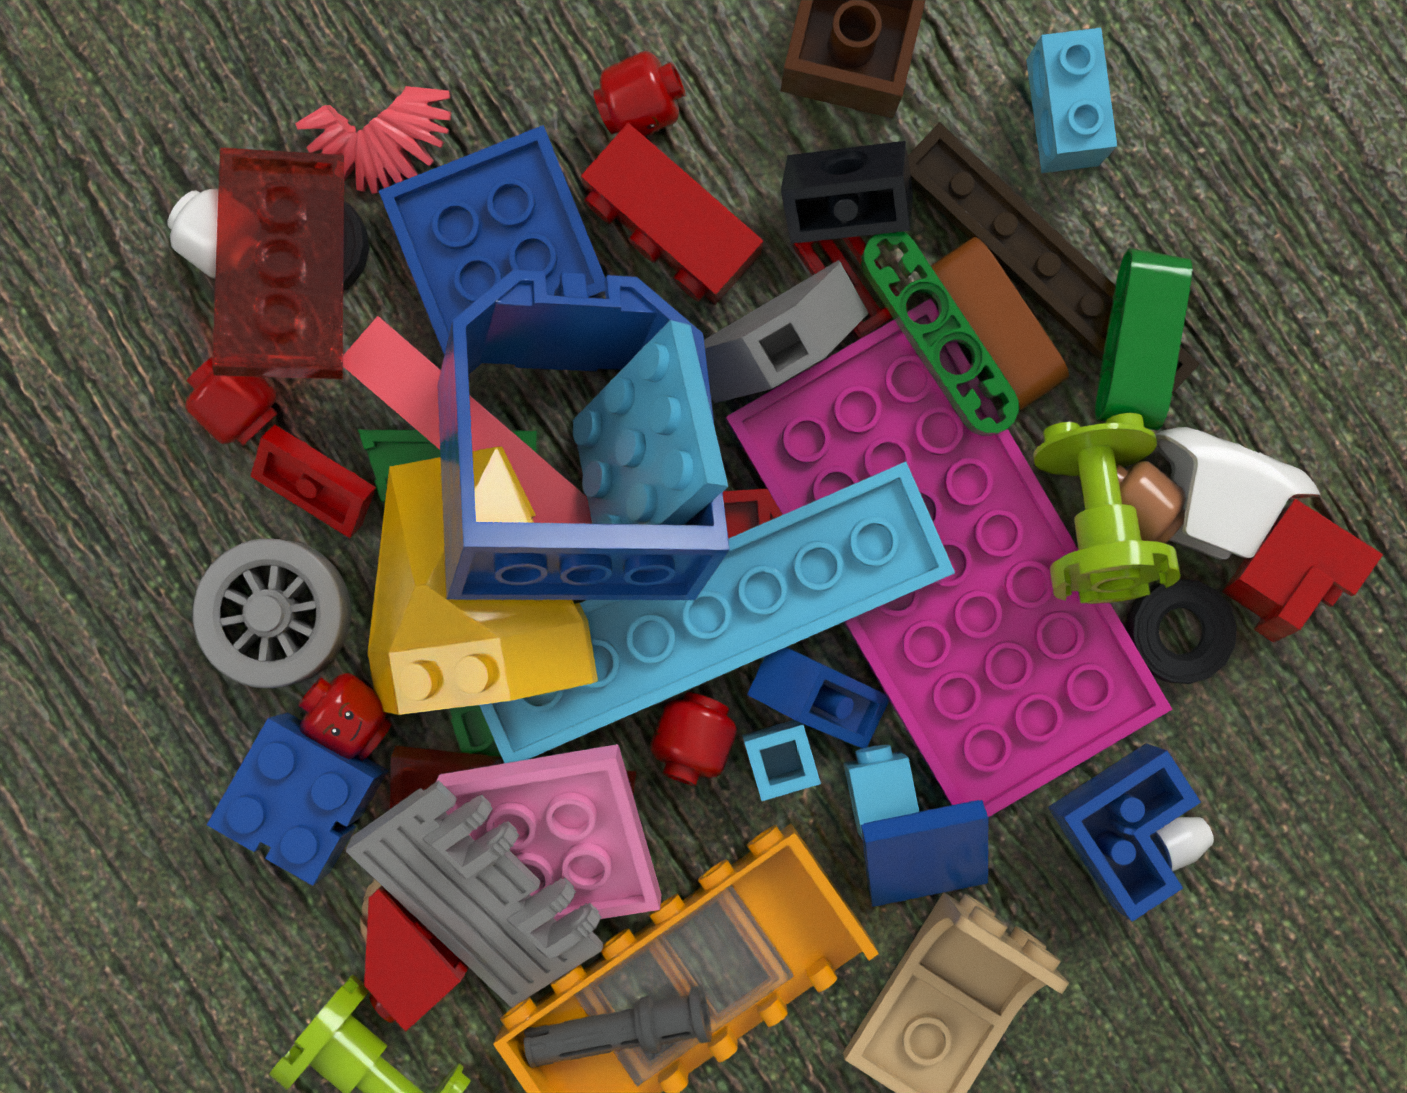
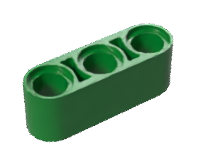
M1128 248L1125 252L1116 279L1095 401V417L1097 420L1106 421L1118 414L1137 413L1142 415L1145 428L1158 431L1163 426L1170 407L1192 281L1193 267L1191 259Z

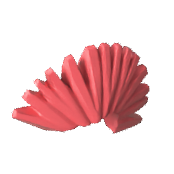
M405 86L401 95L386 110L378 114L369 124L357 132L355 126L349 125V120L340 115L331 105L322 106L295 124L297 130L325 129L320 136L306 147L309 153L323 150L316 158V163L321 166L342 156L334 179L339 183H343L355 168L356 190L365 192L368 184L371 194L379 193L380 182L383 188L392 185L391 177L395 183H399L405 180L404 176L409 179L418 175L406 151L428 166L434 163V160L420 140L439 148L443 147L445 142L437 137L434 132L448 134L449 129L436 123L434 120L451 121V112L434 107L432 104L451 99L449 90Z

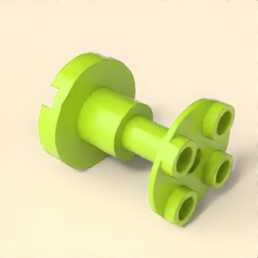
M1137 413L1118 414L1109 418L1103 424L1080 427L1079 424L1074 422H1061L1047 427L1043 431L1044 443L1038 446L1033 453L1034 464L1038 469L1050 474L1080 476L1085 510L1074 517L1079 550L1066 554L1054 561L1050 566L1054 596L1066 601V597L1072 595V591L1079 592L1080 603H1111L1150 595L1149 582L1159 579L1160 583L1164 584L1166 588L1174 585L1180 579L1176 549L1162 542L1141 540L1136 508L1131 505L1122 504L1116 465L1120 464L1122 467L1137 463L1150 455L1157 446L1156 435L1152 430L1144 427L1142 415Z
M354 974L340 987L297 1038L293 1047L268 1074L288 1090L306 1067L310 1065L342 1093H350L355 1087L363 1093H424L380 1056L388 1045L351 1015L369 992L364 983ZM458 1063L446 1074L431 1093H463L471 1080L462 1073L464 1067Z

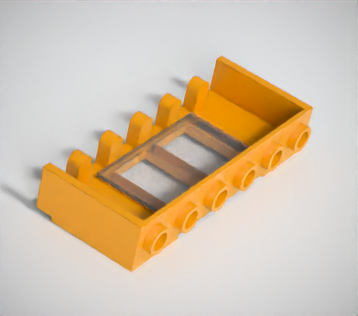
M790 823L782 830H779L777 825H773L747 844L750 852L731 865L725 859L701 875L698 882L702 887L684 900L681 899L678 893L664 900L660 905V910L649 913L652 922L634 935L629 928H626L603 944L601 951L603 956L587 968L583 969L580 964L550 983L553 990L534 1003L528 997L508 1010L500 1018L503 1025L493 1045L526 1093H662L663 1091L665 1093H680L688 1085V1075L694 1069L713 1056L719 1063L731 1057L738 1049L737 1039L764 1021L768 1027L778 1024L788 1014L786 1005L812 986L815 987L817 992H822L829 988L837 980L836 969L861 952L865 954L869 961L879 953L866 930L794 826ZM701 986L703 988L711 1020V1042L701 1044L695 1038L664 1044L661 1051L656 1053H649V1051H643L641 1047L574 1060L554 1062L553 1064L537 1068H531L528 1064L524 1049V1038H526L524 1031L526 1028L552 1025L568 1020L634 1008L635 1002L640 1001L641 997L652 996L655 1001L688 995L691 987Z

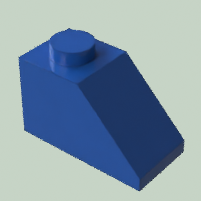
M788 647L765 656L747 694L795 721L862 749L868 747L889 702L886 694Z

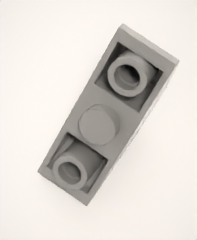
M839 260L704 339L710 393L714 403L773 389L826 358L863 320L868 311Z

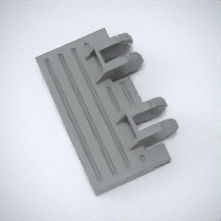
M438 780L424 791L421 788L353 835L346 852L513 1008L602 951L603 942L592 932L597 928L596 926L602 917L591 903H585L579 909L573 910L556 921L553 917L557 913H561L571 903L576 893L573 889L574 886L566 878H560L554 884L548 885L531 896L530 894L539 888L540 880L509 850L520 836L517 833L518 830L507 821L501 825L499 824L498 827L493 828L477 840H473L469 834L487 820V817L493 810L490 806L491 803L483 795H477L476 798H472L470 802H466L448 815L446 811L455 806L457 798Z

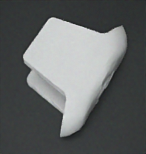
M1188 427L1167 429L1155 434L1157 439L1156 449L1171 465L1172 473L1170 478L1181 486L1186 494V502L1183 507L1186 510L1183 525L1169 541L1216 559H1228L1231 554L1242 558L1254 557L1288 499L1321 496L1315 483L1304 471L1275 460L1261 452L1258 453L1247 449L1240 444Z

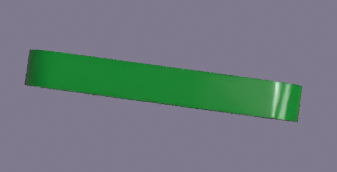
M905 232L875 234L869 239L861 256V267L865 277L964 425L971 432L980 436H993L1008 429L1015 422L1019 413V400L1016 393L914 240ZM884 245L889 252L897 248L903 252V257L899 261L898 266L906 279L914 271L921 277V279L909 283L899 296H895L890 289L896 287L901 281L895 271L890 266L880 270L875 264L881 254L879 246ZM927 293L936 299L939 306V315L934 322L918 324L908 316L906 302L911 295ZM959 342L970 350L972 364L966 373L954 375L942 367L940 351L945 344ZM981 370L984 371L988 380L982 381L977 386L987 399H993L998 396L1004 405L997 411L998 417L1001 420L997 424L991 417L983 420L977 417L975 410L981 406V400L973 388L964 396L956 388L969 383Z

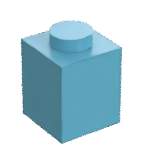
M792 720L742 735L761 801L821 784L802 723Z
M891 745L867 747L855 751L857 760L843 763L856 828L861 838V825L864 823L919 812L909 758L901 751L892 753Z

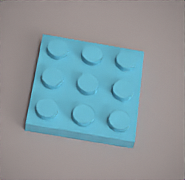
M669 320L573 419V438L578 446L583 473L582 486L587 496L592 524L685 525L728 488L691 325Z

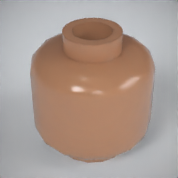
M1149 461L1138 462L1128 470L1120 464L1116 465L1122 504L1131 505L1136 508L1141 540L1167 543L1183 525L1186 511L1183 509L1186 502L1185 491Z

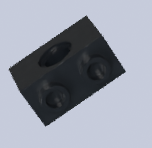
M906 141L787 155L781 195L790 243L911 231L913 190Z

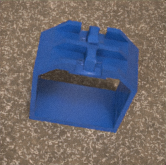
M513 269L452 320L437 386L447 600H696L729 552L723 492L685 525L476 522L468 375L482 363L513 364L515 368L597 371L600 368L622 370L669 320L691 325L714 423L703 333L638 277L607 275L604 281L606 299L588 298L584 273L561 272L559 286L555 289L553 296L547 295L545 271Z

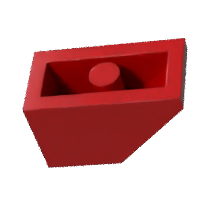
M381 885L368 900L364 986L371 993L369 1000L376 1012L389 1023L396 1021L406 1032L461 982L469 967Z

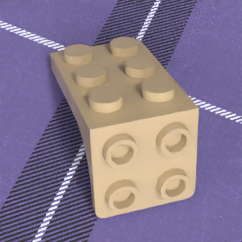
M943 892L843 1052L844 1059L895 1093H967L1011 1021L1025 1002L1036 991L1046 985L1063 994L1069 982L1056 969L1061 960L1047 951L1045 944L1023 929L1015 926L1011 934L1007 933L1006 929L1008 927L994 917L996 914L973 897L964 894L960 902Z

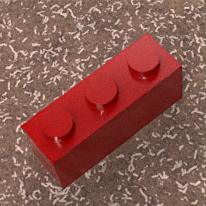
M629 122L581 175L584 190L588 194L584 199L587 206L608 224H611L615 218L633 233L628 240L634 248L653 263L659 257L677 272L672 277L674 282L697 302L705 296L716 305L761 255L763 240Z

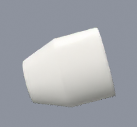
M1178 817L1150 835L1172 871L1196 862L1214 843L1212 831L1207 822L1201 817Z

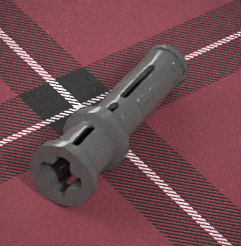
M696 986L691 987L688 995L655 1001L652 996L641 997L640 1001L635 1002L634 1008L568 1020L552 1025L529 1027L524 1031L526 1036L524 1038V1049L529 1066L537 1068L553 1064L554 1062L600 1055L626 1048L641 1047L643 1051L656 1053L661 1051L664 1044L695 1038L701 1044L711 1042L712 1029L706 996L703 988Z

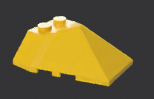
M503 447L472 451L476 522L534 523L532 518L536 514ZM441 457L390 466L368 644V658L373 688L382 704L383 712L402 715L506 702L598 682L589 623L580 603L574 604L573 600H447Z

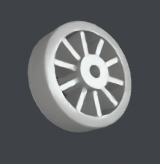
M272 538L247 541L232 547L220 555L201 578L195 593L192 610L193 626L197 641L210 663L233 681L256 688H278L293 685L320 673L335 659L343 647L351 621L349 593L336 567L324 555L307 545ZM271 565L268 586L258 566ZM288 569L298 575V577L285 590ZM243 574L253 594L250 596L231 587L230 584L239 575ZM309 587L314 601L300 603L297 597ZM223 597L243 605V614L220 618ZM316 609L314 626L301 620L302 612ZM245 623L248 630L232 646L222 627ZM294 630L309 636V639L302 647H300L293 634ZM261 637L258 660L245 656L244 653ZM279 640L287 657L275 661Z

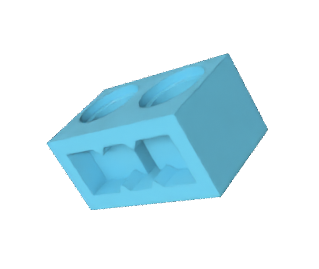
M1100 27L1041 35L1026 59L1041 173L1099 166L1117 147L1102 29Z

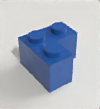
M1145 743L1048 807L1111 906L1131 922L1183 889L1150 835L1200 804L1201 801L1167 750Z

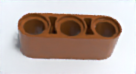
M972 237L930 265L1015 391L1019 400V412L1068 380L1069 371L1062 356L994 255L980 239Z

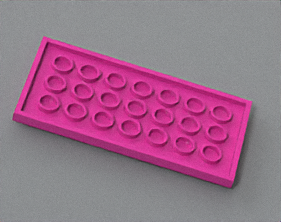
M930 298L909 310L907 314L918 324H930L937 319L939 311ZM895 320L890 321L726 416L725 420L764 487L768 488L783 515L907 462L955 573L844 621V624L950 806L983 800L987 815L990 817L1173 710L1110 603H1080L1079 592L1072 591V595L1066 597V601L1054 596L1050 566L1054 561L1066 554L1079 550L1009 430L1006 429L993 436H980L971 432L964 425ZM950 342L942 347L940 362L947 372L961 375L970 369L971 365L957 342ZM977 376L969 383L956 387L962 396L972 388L981 400V406L975 410L980 420L991 417L996 424L1001 421L991 399H987L977 386L981 383Z

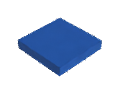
M983 800L867 822L861 825L867 886L872 907L988 883V815Z

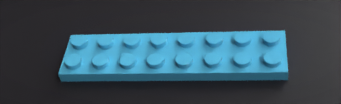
M907 462L729 538V552L696 600H586L580 603L589 623L598 682L512 701L479 705L504 763L528 760L954 574L955 571Z

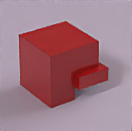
M1294 499L1281 511L1254 557L1243 560L1222 592L1261 617L1253 630L1274 643L1301 630L1320 601L1332 607L1343 591L1350 596L1356 595L1384 554L1304 503Z

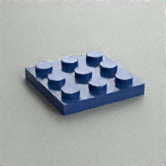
M544 125L379 190L444 355L452 320L513 269L545 271L547 295L553 296L555 289L559 286L561 272L584 273L588 298L605 296L604 273Z

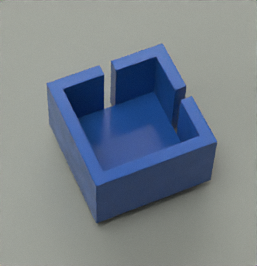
M286 712L269 717L266 720L209 819L207 826L253 852L266 845L269 846L271 849L265 859L313 886L333 869L357 827L352 823L363 816L389 770L368 758L362 761L357 756L352 759L340 756L305 736L300 730L302 720ZM337 822L341 823V825L334 828Z

